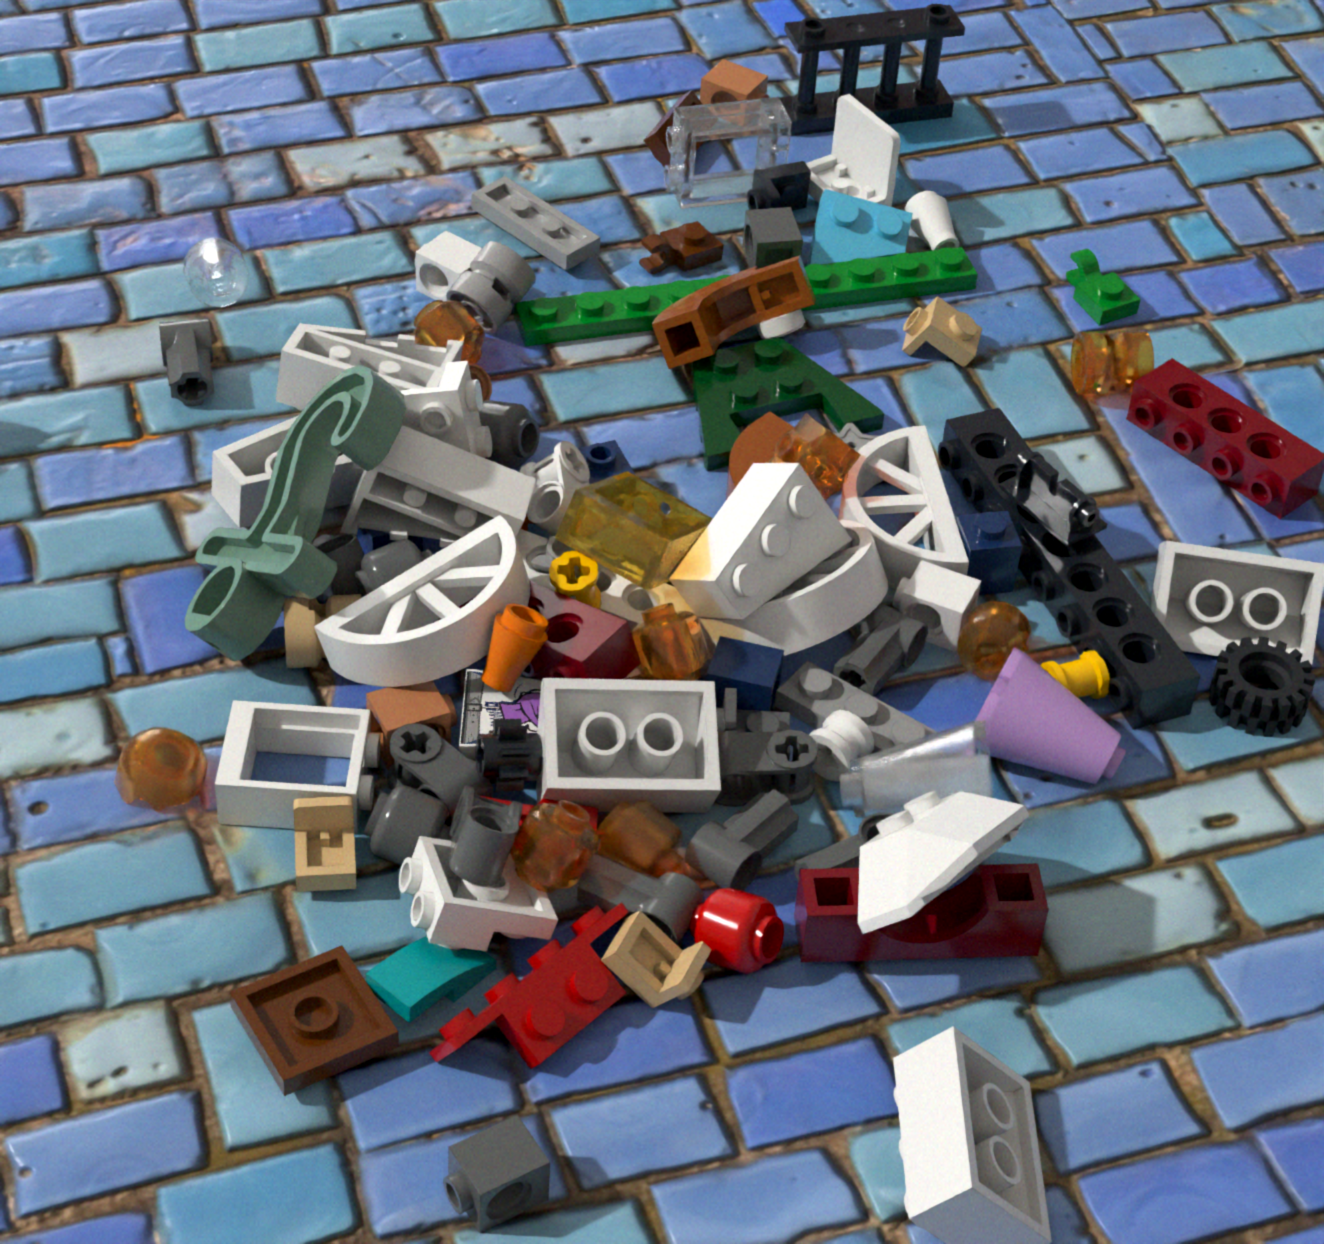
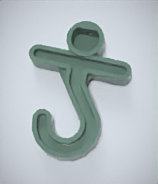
M358 365L346 369L333 378L307 403L291 425L278 449L263 508L250 530L216 528L209 533L198 548L195 561L211 573L198 588L188 606L185 616V628L189 632L211 645L230 660H242L250 655L274 628L282 612L285 595L314 599L327 589L336 574L337 563L311 545L321 525L335 462L341 452L366 471L377 467L389 453L401 429L406 410L404 394L370 368Z

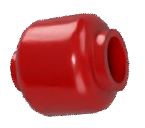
M721 888L714 891L705 902L700 903L695 908L690 921V931L692 936L695 937V944L703 941L711 948V952L706 959L708 963L749 974L758 971L764 964L771 963L776 958L783 942L784 924L781 918L778 917L773 903L766 898L733 888Z

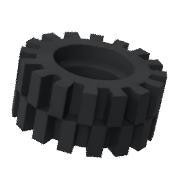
M1250 637L1241 638L1240 645L1233 641L1227 644L1226 650H1221L1218 655L1209 688L1210 705H1217L1215 713L1220 719L1229 715L1227 725L1236 729L1240 723L1246 725V734L1254 735L1256 728L1263 730L1264 737H1273L1276 728L1282 735L1289 733L1291 726L1297 728L1301 724L1303 717H1305L1315 683V674L1311 673L1312 665L1309 660L1300 662L1302 653L1296 648L1287 653L1285 651L1287 643L1278 640L1276 647L1268 645L1269 638L1259 637L1257 644H1253ZM1248 682L1261 683L1274 690H1263L1252 686Z

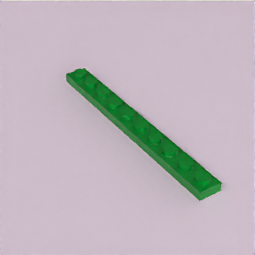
M945 247L939 250L917 253H898L893 256L869 259L856 258L851 261L828 264H810L804 266L816 301L814 305L802 308L801 311L976 289L978 274L962 247ZM731 275L691 281L678 280L672 283L643 287L631 286L626 289L602 292H583L578 295L554 298H536L514 304V319L525 347L654 330L652 327L654 319L667 307L685 296Z

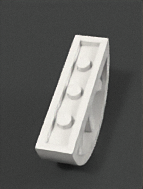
M912 426L894 430L878 436L861 447L852 457L845 470L838 520L856 521L866 525L871 530L888 580V586L896 590L903 577L910 579L921 560L967 576L968 557L926 426ZM882 481H886L909 494L862 497L866 491ZM915 513V517L894 537L878 527L868 516L875 514ZM921 536L925 549L913 546Z
M501 515L495 517L315 625V631L331 669L357 683L371 686L397 687L442 678L464 669L486 656L489 650L496 614L503 613L506 605L510 603L528 606L530 598L529 577L510 525ZM471 600L468 604H466L465 606H463L461 609L459 608V606H461L462 604H464V603H466L467 601Z
M841 519L839 522L852 540L744 619L703 618L696 616L710 657H713L720 636L784 650V656L826 641L849 629L869 615L882 602L889 585L871 530L862 523Z

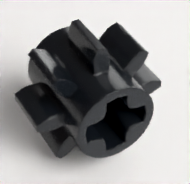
M493 719V730H490L488 734H478L475 758L478 776L480 778L490 777L491 783L495 784L496 792L524 791V780H529V776H539L541 771L542 746L539 734L527 733V726H522L521 719Z

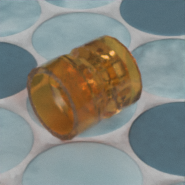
M1146 330L1118 331L1113 338H1110L1106 331L1078 332L1075 334L1071 348V376L1074 389L1078 395L1106 394L1111 387H1114L1118 394L1132 393L1134 382L1154 370L1153 346L1150 335Z

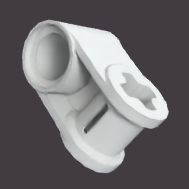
M567 440L561 441L555 446L554 453L538 463L528 462L520 469V473L536 479L526 514L530 521L552 536L561 533H573L587 539L596 523V513L593 507L589 484L590 471L585 458L578 448Z

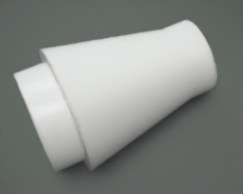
M923 191L914 195L905 206V211L913 213L910 228L932 251L945 247L958 248L959 241L955 236L946 199L934 191Z

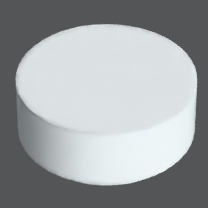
M801 309L760 322L756 324L760 338H778L801 328L805 323V319Z

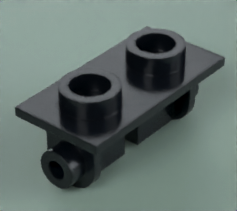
M1028 450L1021 452L1014 462L1017 468L1016 476L999 484V488L1067 547L1107 528L1108 524L1099 517L1100 511L1096 508V500L1091 496H1086L1068 479L1057 482L1059 472L1046 462L1044 456L1039 452L1031 453Z

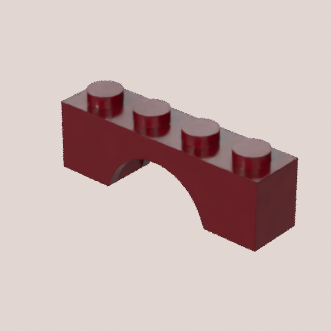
M1038 863L978 865L967 879L959 885L939 894L912 917L863 934L858 925L859 868L800 869L794 920L801 962L1038 956L1049 908Z

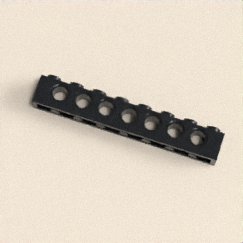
M995 408L947 419L943 440L938 446V457L941 466L945 471L951 473L961 487L965 500L972 503L978 513L1009 512L1022 544L1018 569L1030 584L1037 601L1043 603L1055 619L1061 635L1070 640L1077 652L1081 655L1083 652L1094 650L1103 658L1110 678L1107 695L1113 708L1122 713L1133 730L1189 715L1195 699L1200 674L1095 534L1067 547L999 488L1000 483L1016 476L1017 468L1014 465L1016 457L1025 450L1032 453V450L1002 410Z

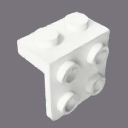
M850 94L839 97L832 152L830 155L806 163L811 170L808 194L820 203L824 190L828 189L892 207L901 142L899 134Z
M468 361L448 362L439 387L399 390L404 394L406 405L402 422L403 426L480 457H491L492 439L488 426H481L478 412L482 410L483 403L481 385L478 379H471Z

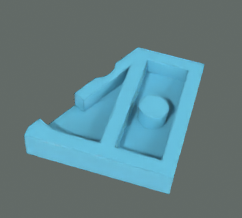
M825 189L820 198L807 265L845 262L856 258L869 259L905 253L913 213Z

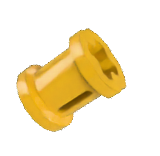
M567 551L554 559L549 567L551 584L556 587L555 591L570 598L575 595L576 600L600 609L602 605L601 593L596 586L599 578L597 562L591 559L586 552ZM576 565L580 571L579 578H575L574 566Z
M1094 650L1083 652L1078 660L1063 664L1047 661L1040 665L1078 698L1089 695L1092 699H1100L1108 694L1110 683L1108 669L1103 658Z

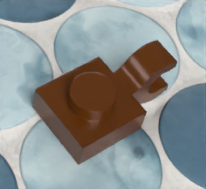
M698 221L686 223L680 227L660 232V235L651 234L644 237L641 244L652 255L640 259L639 264L649 274L660 273L673 265H677L685 272L722 260L724 244Z

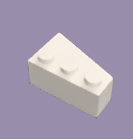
M299 323L281 350L276 401L302 411L307 403L329 381L346 369L358 365L370 368L397 390L439 387L447 363L461 361L464 341L447 340L446 348L415 345V336L398 334V341L396 343L365 339V330Z
M402 425L384 460L373 470L363 471L340 532L357 535L358 529L364 528L390 532V540L396 541L408 539L409 535L440 539V547L445 548L501 515L510 525L516 539L525 520L536 479Z
M753 463L669 580L697 617L744 619L852 539L800 463Z

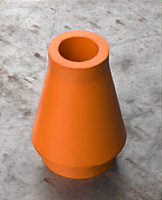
M515 603L507 604L503 613L496 614L486 665L482 672L481 680L498 691H512L516 680L548 639V635L545 632L548 626L547 619L539 612Z

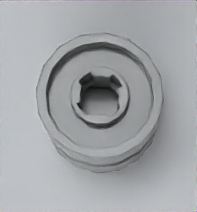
M490 241L484 245L470 263L471 271L462 273L448 290L446 298L452 309L465 322L482 332L493 334L511 314V303L516 304L523 299L534 285L536 276L530 265L517 252L499 242Z

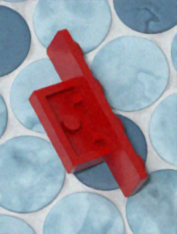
M621 902L605 914L596 905L569 926L575 934L574 938L563 946L555 938L528 958L527 962L533 970L521 980H518L512 972L486 991L483 996L489 1002V1005L482 1011L474 1015L470 1008L467 1007L443 1025L439 1032L445 1040L429 1052L436 1063L460 1048L494 1020L528 1067L532 1069L541 1064L625 995L624 989L590 945L593 940L629 912L625 905Z

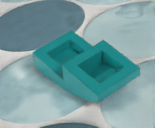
M427 936L398 950L366 973V982L379 1000L407 1022L411 1023L443 996L455 1003L497 969V961L484 951L467 948L454 950L429 943Z

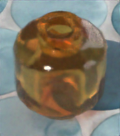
M436 300L426 305L417 314L414 320L415 329L413 331L415 345L446 348L447 340L464 341L461 361H468V364H476L482 356L480 349L485 341V330L460 302Z
M989 601L980 604L968 614L957 639L958 656L963 666L971 674L984 680L996 681L1014 647L1028 654L1032 642V628L1026 615L1016 606L1002 601Z
M673 603L658 605L641 612L644 622L636 625L631 630L641 661V664L637 667L642 679L694 681L700 678V668L707 663L709 652L697 615L689 611L676 612Z
M560 800L558 804L541 803L532 807L520 826L510 851L511 858L516 865L515 872L523 882L546 893H553L557 889H568L579 882L597 851L599 841L596 831L588 823L590 815L587 811L567 800Z
M626 800L621 802L604 819L595 834L600 839L597 850L598 855L601 856L603 854L636 872L647 873L658 879L666 872H676L684 860L677 853L683 841V832L646 800H640L632 805Z

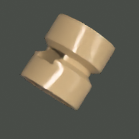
M361 594L331 595L325 604H319L315 598H285L283 609L287 668L317 667L322 658H327L314 626L359 600Z

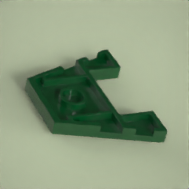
M781 337L763 339L758 342L727 349H718L714 355L691 362V379L696 411H698L700 423V442L703 443L704 450L703 463L707 471L729 466L731 449L741 434L737 427L751 424L769 411L778 417L821 408L838 433L841 432L847 423H853L862 434L881 430L883 427L884 413L880 408Z

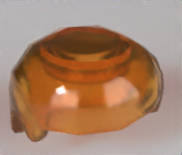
M154 726L136 733L125 744L119 757L114 784L122 800L127 804H131L135 799H141L148 802L155 811L159 812L166 807L188 803L203 789L208 761L204 750L195 739L175 729Z

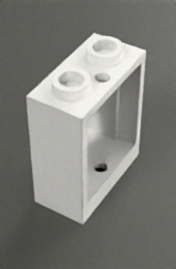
M233 700L215 781L218 824L294 829L293 801L295 799L350 796L353 798L354 833H358L361 810H371L373 804L374 776L367 775L368 767L378 768L380 760L381 735L371 733L370 710ZM256 751L350 758L346 787L251 780Z

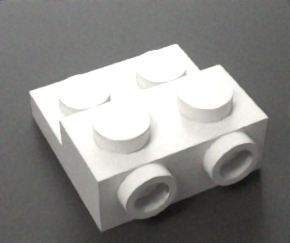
M419 836L412 858L407 857L402 863L399 874V889L401 893L412 894L411 924L413 927L424 928L429 943L438 944L453 950L467 948L487 951L494 931L514 939H524L527 936L551 939L558 918L530 854L510 851L499 882L492 886H483L460 878L449 868L451 841Z

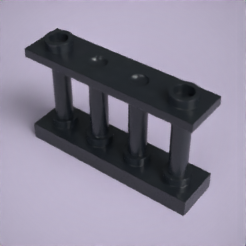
M931 4L925 8L823 19L808 17L802 21L785 23L784 31L796 52L802 54L798 94L777 99L776 113L789 136L834 131L838 98L847 94L853 96L888 125L952 117L954 101L940 79H937L943 38L964 36L965 26L951 5ZM925 40L920 80L897 84L902 42ZM884 44L879 85L856 89L861 47ZM843 49L839 89L831 92L815 93L819 52Z

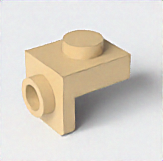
M937 296L925 309L921 307L916 308L906 320L903 326L906 336L902 351L911 356L927 341L964 368L976 356L982 328L968 314L959 312Z
M350 796L295 799L293 801L296 892L357 889L353 798Z
M638 911L625 918L601 961L651 1008H655L675 997L683 1000L698 988L704 978V972L701 969L711 952V948L703 941H700L682 950L643 912Z

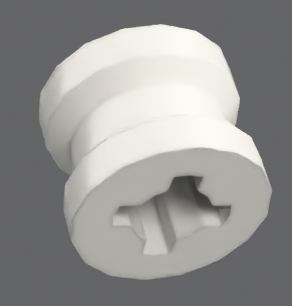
M845 710L834 711L823 722L822 728L813 730L809 734L816 741L818 747L817 760L812 769L820 776L831 781L844 780L854 769L855 763L865 760L874 750L873 735L866 723L857 715Z

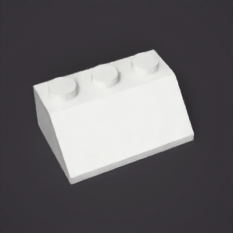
M1164 541L1159 544L1151 610L1182 651L1218 656L1221 650L1225 651L1227 644L1233 641L1240 645L1241 638L1250 637L1253 644H1257L1259 637L1269 638L1268 645L1276 647L1278 640L1287 643L1285 650L1287 653L1296 648L1302 653L1300 662L1309 660L1312 665L1324 587V563Z
M542 679L537 729L542 746V765L539 776H536L537 804L541 799H551L598 808V812L707 813L721 791L714 681Z
M954 1026L894 1057L896 1081L894 1099L899 1112L901 1133L899 1151L903 1159L906 1185L904 1205L909 1219L916 1226L925 1229L946 1244L1052 1243L1030 1082Z

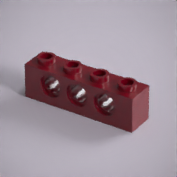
M1171 358L1134 382L1126 418L1128 421L1280 520L1317 495L1324 473V453L1175 359Z
M530 581V598L527 607L539 612L547 619L548 626L545 632L548 635V639L522 672L523 675L536 677L541 680L543 678L624 679L641 664L628 621ZM469 600V601H467L466 603L462 604L461 606H459V608L461 609L463 606H465L466 604H468L471 600Z

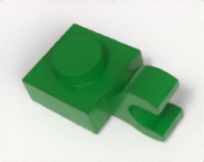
M1089 249L1071 253L1070 258L1078 266L1077 269L1066 272L1067 280L1075 287L1073 299L1099 326L1137 314L1141 299L1115 272L1102 275L1097 258Z

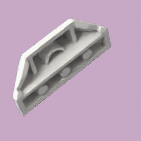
M932 791L906 803L903 806L904 811L877 823L876 827L879 834L860 847L858 925L862 933L864 934L912 917L931 900L1004 844L1014 839L1019 833L1018 830L1023 827L1029 818L1025 805L963 791L939 799L936 791Z

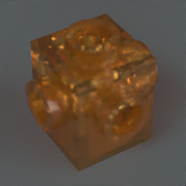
M805 413L795 428L786 432L779 439L775 446L774 455L769 460V463H800L826 501L830 495L837 493L843 487V483L848 478L849 470L861 455L841 438Z

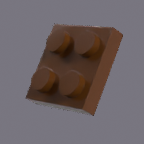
M342 945L229 992L230 1005L284 1096L399 1047L397 1028Z

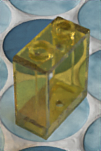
M626 471L576 489L555 539L649 591L670 581L669 578L713 518ZM663 502L669 504L671 509L669 514H665L662 511L661 505Z

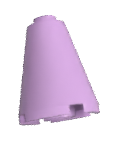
M1015 647L962 746L973 752L1091 784H1096L1101 775L1111 780L1126 753L1125 749L1117 746L1122 736L1118 731L1025 652Z

